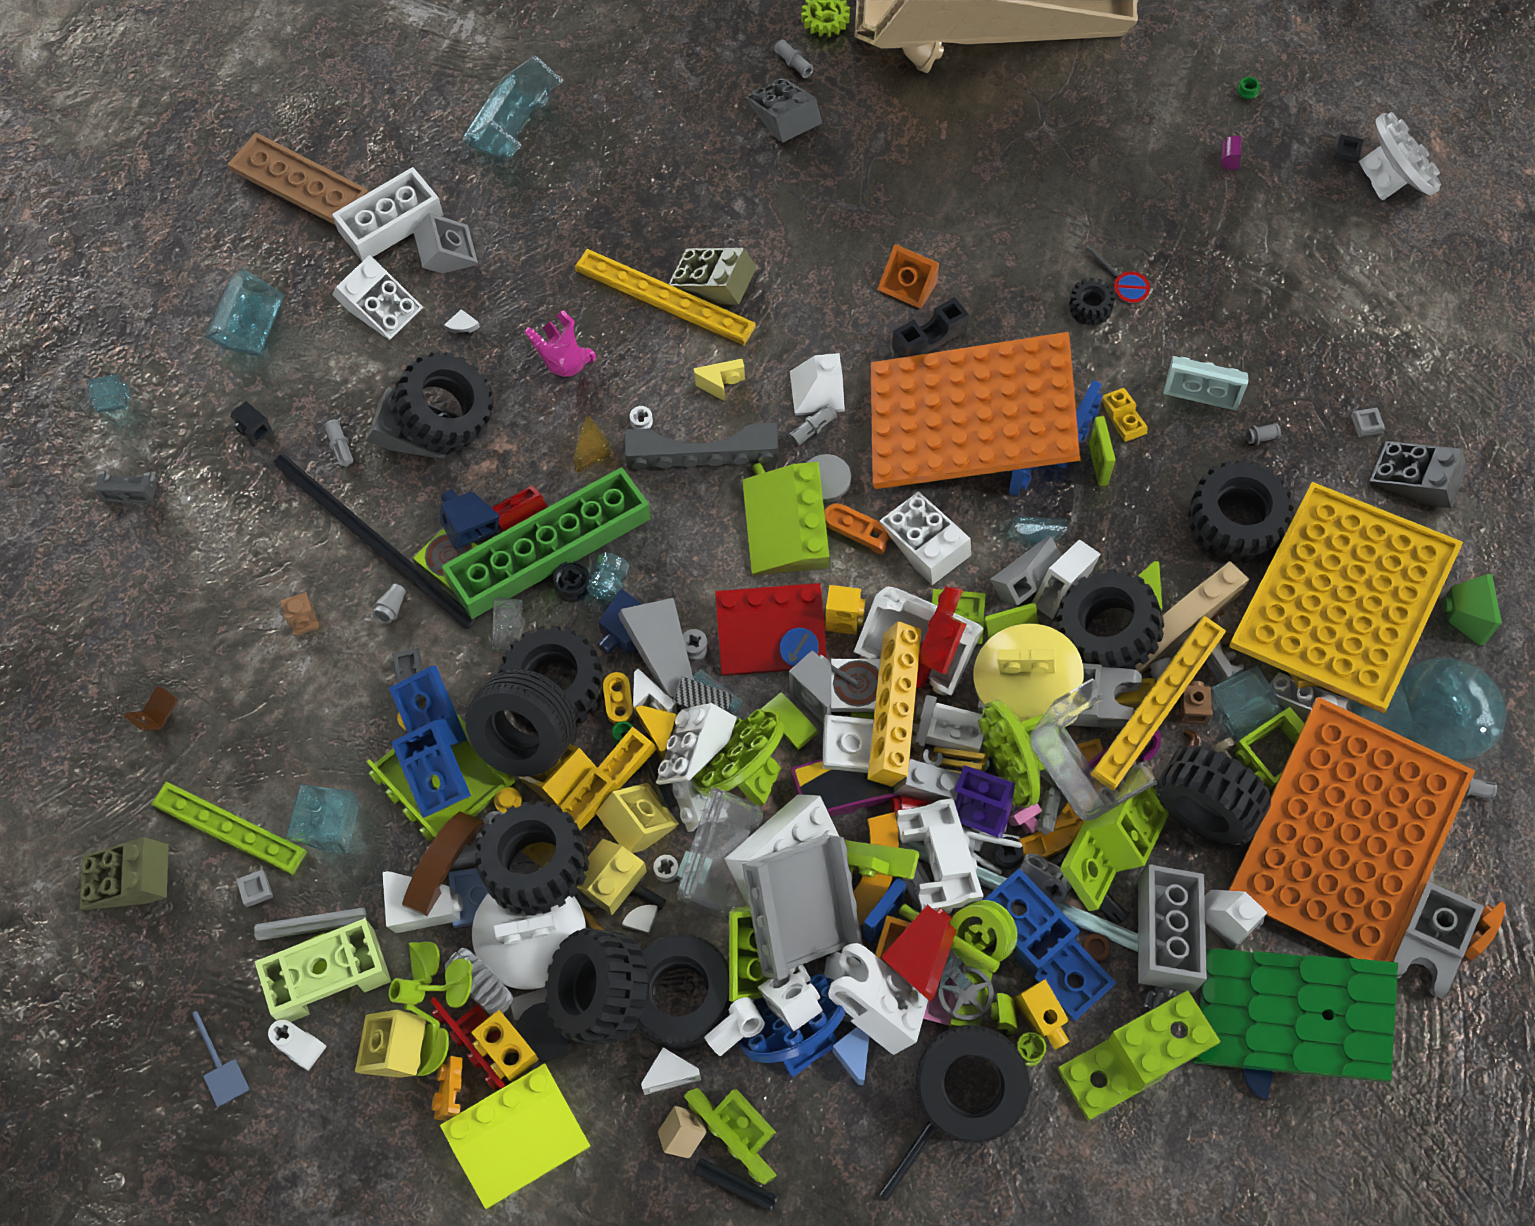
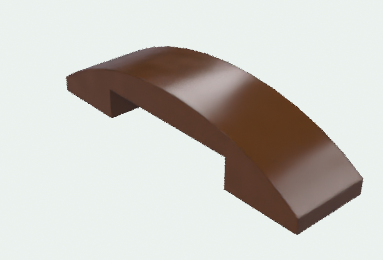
M459 811L444 825L418 864L402 902L403 907L424 916L429 915L442 893L440 890L441 884L465 845L471 846L484 825L483 820Z

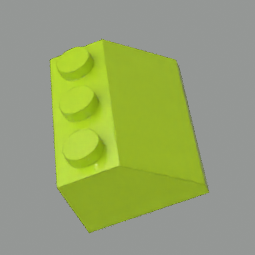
M750 906L736 907L729 912V1001H736L743 997L750 999L763 998L758 987L770 978L762 976Z

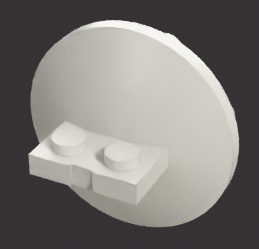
M1392 112L1389 114L1383 113L1377 117L1376 128L1381 146L1361 159L1359 163L1372 181L1371 184L1379 198L1385 200L1407 183L1430 196L1438 192L1441 183L1437 175L1440 172L1433 162L1429 163L1427 160L1429 153L1422 144L1418 145L1415 139L1408 134L1409 128L1402 119L1398 120Z
M488 893L479 905L473 920L472 943L475 954L496 975L502 984L521 990L544 988L545 981H548V966L553 962L552 956L554 952L560 949L559 944L573 932L586 928L581 906L575 897L571 898L569 896L565 899L566 904L560 908L558 905L551 907V912L543 914L542 911H536V915H526L522 910L521 914H515L510 912L509 908H502L498 905L496 900L492 899Z

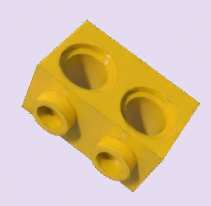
M829 585L825 631L857 635L858 626H863L866 599H861V589Z
M500 1010L471 1032L476 1039L472 1044L482 1057L487 1054L491 1057L494 1063L490 1067L500 1079L506 1076L512 1083L539 1060L534 1051ZM491 1032H501V1037L497 1042H487V1037ZM510 1053L519 1054L516 1064L511 1066L505 1064L507 1055Z

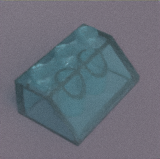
M247 270L239 271L229 278L205 337L226 350L256 356L261 355L285 294Z

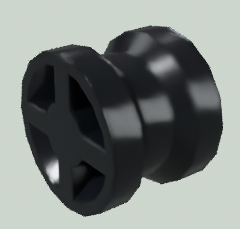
M1003 837V839L1020 842L1018 839L1014 837ZM996 844L993 859L1000 868L1006 870L1013 869L1019 865L1023 854V847L1017 848Z

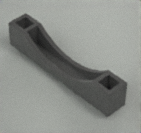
M777 422L751 423L745 429L729 438L709 443H685L672 440L658 434L651 428L625 430L627 468L642 470L648 467H659L666 469L671 466H719L730 463L744 465L750 462L768 464L772 461H778Z

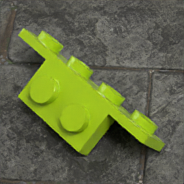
M844 840L847 847V861L851 874H853L854 870L858 871V874L873 878L875 874L905 879L914 878L919 858L918 851Z
M698 1088L690 1090L684 1095V1098L688 1101L689 1108L695 1114L701 1115L708 1123V1129L711 1133L721 1138L728 1145L730 1154L746 1165L749 1175L755 1181L765 1185L777 1176L758 1155V1152L775 1135L776 1131L737 1089L732 1090L717 1107Z

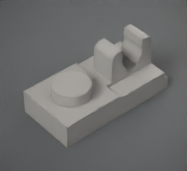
M1219 641L1205 662L1220 685L1224 687L1228 684L1230 678L1242 672L1244 665H1231L1229 662L1234 660L1236 653L1232 651L1224 655Z
M926 695L924 704H918L915 719H919L920 722L919 724L913 723L912 725L913 736H911L910 746L914 748L915 752H918L917 755H920L925 749V742L937 697Z

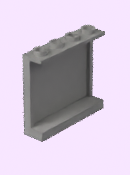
M826 834L742 863L762 976L779 981L788 977L787 969L843 949L849 944L858 943L862 945V931L858 923L857 903L853 895L852 875L848 866L847 847L843 837Z

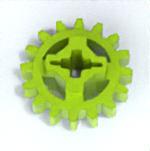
M805 0V5L802 6L801 21L804 22L805 29L810 28L811 34L817 31L819 32V37L823 33H827V36L831 37V32L838 35L840 29H846V23L850 21V7L847 6L846 0Z

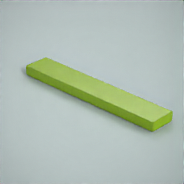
M165 782L151 804L155 809L292 876L307 853L304 848L168 782Z

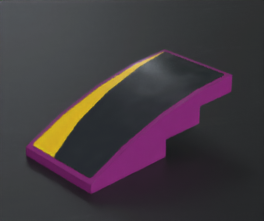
M823 759L799 765L789 770L797 795L821 796L830 817L851 814L859 808L879 806L886 800H891L893 797L898 798L899 796L893 793L895 785L888 786L869 780L868 773L823 769Z

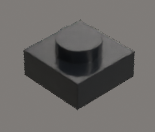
M1340 134L1334 158L1357 164L1364 140Z

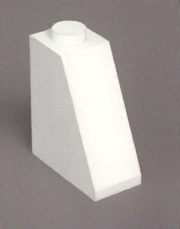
M1078 540L1048 569L1032 603L1036 604L1038 610L1053 619L1057 615L1058 609H1061L1059 603L1062 597L1068 596L1067 590L1072 585H1078V580L1085 576L1087 578L1101 554L1081 540Z
M389 871L383 872L386 927L393 932L401 933L460 921V911L463 910L462 897L450 886L441 884L440 890L442 893L429 915L424 916L402 905L412 877Z
M1210 890L1204 896L1205 923L1233 950L1255 929L1267 914L1252 897L1243 891Z

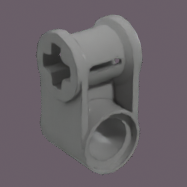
M1029 853L1025 856L1020 869L1053 903L1063 901L1067 896V891L1072 886L1064 877L1060 867L1037 854Z

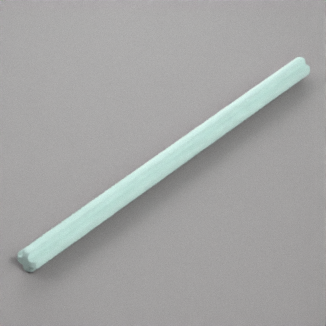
M898 832V848L918 851V859L930 863L924 843L920 841L902 843ZM977 866L976 874L980 885L993 891L1008 879ZM1062 901L1054 903L1074 925L1092 933L1102 934L1107 939L1138 952V933Z

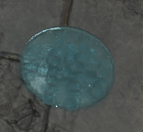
M1433 658L1420 662L1404 675L1395 692L1394 712L1398 725L1404 735L1409 740L1454 761L1469 760L1484 754L1498 741L1504 730L1506 707L1500 690L1486 673L1468 662L1454 658Z

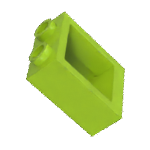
M1288 707L1245 736L1237 743L1233 750L1237 760L1243 766L1250 768L1256 777L1261 778L1269 793L1275 789L1281 773L1274 777L1250 747L1278 728H1281L1295 745L1304 723L1291 707Z

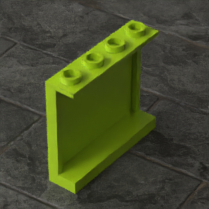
M458 714L457 716L467 741L451 749L471 794L470 797L423 818L394 748L375 764L370 759L366 761L371 769L368 772L370 777L377 785L383 783L388 788L385 791L387 796L394 804L400 802L405 807L402 812L412 823L417 820L422 826L419 831L429 842L437 836L444 825L459 811L475 817L494 801L498 791L510 787L516 782L513 775L496 770L477 754L470 743L466 731V723ZM433 775V785L439 789L440 779L438 776Z

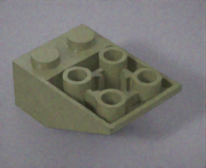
M744 248L686 249L669 285L719 305H739L757 266Z
M141 837L82 856L80 910L140 905L167 898L169 844Z

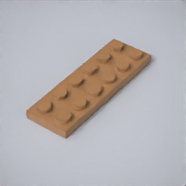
M256 132L227 164L230 171L334 225L336 224L332 216L333 213L369 193L368 189Z

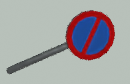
M1086 246V250L1117 278L1114 283V291L1120 300L1129 304H1137L1148 297L1150 285L1145 276L1133 271L1119 274L1090 246Z

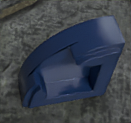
M1242 1068L1243 1078H1245L1253 1094L1266 1101L1269 1095L1273 1071Z

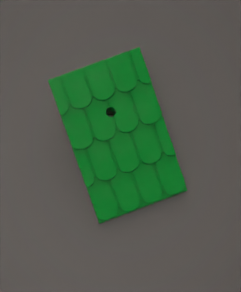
M1217 948L1206 949L1207 979L1200 986L1198 1007L1221 1042L1193 1058L1194 1064L1387 1083L1392 1081L1398 962L1314 955L1301 956L1260 951L1248 952Z

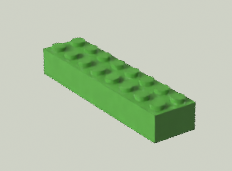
M621 467L442 565L445 580L470 618L473 619L554 574L560 564L566 561L567 563L577 561L649 521V503Z

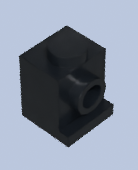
M247 401L241 406L236 407L231 413V418L236 423L234 424L235 429L242 436L246 435L254 447L272 431L267 418Z

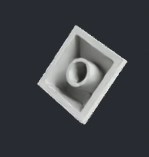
M839 353L815 355L790 371L795 416L816 414L827 404L835 412L845 411Z

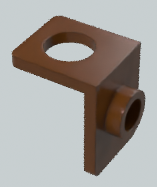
M157 686L142 712H127L124 717L141 731L162 730L178 700L162 686ZM137 719H141L145 721L147 724H144Z

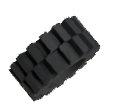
M1086 278L1082 279L1081 284L1077 282L1075 288L1073 287L1069 301V311L1072 312L1073 318L1079 316L1078 322L1080 323L1086 320L1085 325H1090L1091 321H1093L1094 325H1098L1099 320L1103 323L1106 321V318L1109 319L1115 303L1113 288L1109 289L1110 284L1106 282L1103 285L1102 279L1094 282V278H1090L1089 282H1087ZM1083 298H1097L1101 305L1089 306L1083 302Z

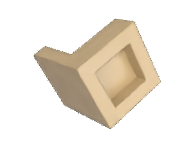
M678 1106L673 1107L658 1131L664 1153L684 1158L691 1157L706 1134L701 1115Z

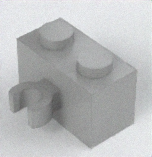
M925 749L920 753L919 761L909 759L908 776L894 786V794L931 802V804L943 799L953 798L955 801L958 795L955 789L960 773L937 767L942 763V754H936L934 762H932L928 758L929 750Z

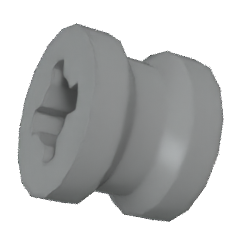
M690 629L683 633L688 659L690 661L702 660L708 652L706 635L698 629Z

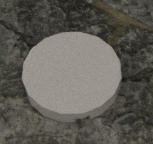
M823 454L807 461V463L819 462L823 503L835 502L848 492L851 485V472L843 459L835 455Z

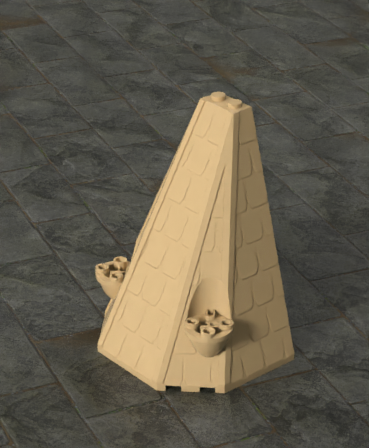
M857 0L854 37L880 48L902 47L905 55L915 64L916 68L928 73L935 59L939 60L943 54L944 47L941 46L942 42L985 44L1124 36L1137 23L1138 0Z

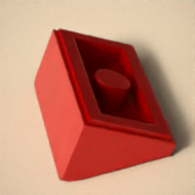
M533 485L492 507L500 516L498 526L502 532L548 508L542 495Z

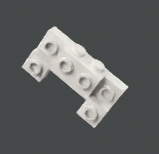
M953 798L939 800L919 808L898 810L896 820L901 842H924L935 882L919 884L916 894L921 911L928 904L935 911L940 907L947 914H951L953 908L966 907L975 901L982 900L984 896L976 874L977 862L975 857H971L969 837L966 832H963Z

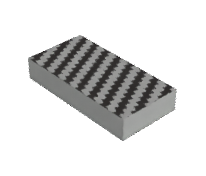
M681 676L673 702L686 707L712 703L727 711L733 694Z

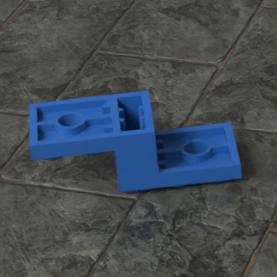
M430 666L389 687L408 734L391 743L423 818L471 796L451 749L467 741V738L437 666ZM421 694L427 701L425 708H422L419 704ZM433 775L438 776L440 779L439 789L433 785Z
M1020 868L984 899L1000 904L1010 913L1017 928V943L1015 946L1017 951L1014 960L1036 983L1046 979L1063 1011L1073 1023L1115 986V980L1076 941L1080 930ZM1020 902L1025 906L1026 913L1020 916L1012 913L1010 905ZM1072 974L1078 975L1083 981L1082 987L1072 988L1067 982V977Z

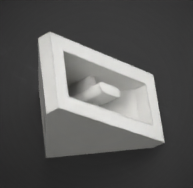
M662 1048L641 1085L644 1095L700 1081L701 1077L697 1067L667 1049Z

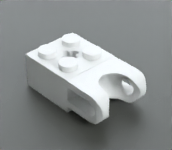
M858 943L845 946L842 950L839 964L849 976L841 977L831 983L828 992L829 998L836 1005L844 1008L846 1013L851 1016L853 1024L894 1055L916 1043L928 1000L900 974L866 947Z

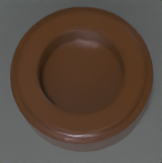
M1099 933L1088 935L1081 945L1097 963L1105 961L1111 951L1109 940Z

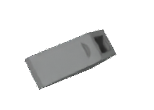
M1048 535L990 579L1001 601L1018 606L1039 589L1048 569L1061 557L1052 536Z

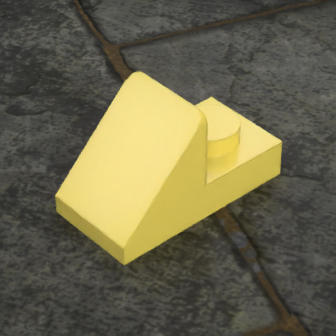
M737 359L694 368L695 384L704 391L725 401L723 384H736L739 381L745 380L743 360Z

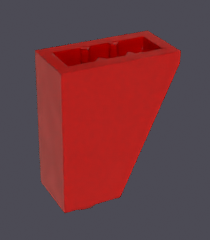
M927 904L881 958L931 1002L935 997L956 930L949 924L952 918L940 907L935 911Z

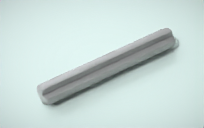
M357 908L260 923L255 925L254 935L256 940L259 941L337 929L364 918L367 920L365 908Z

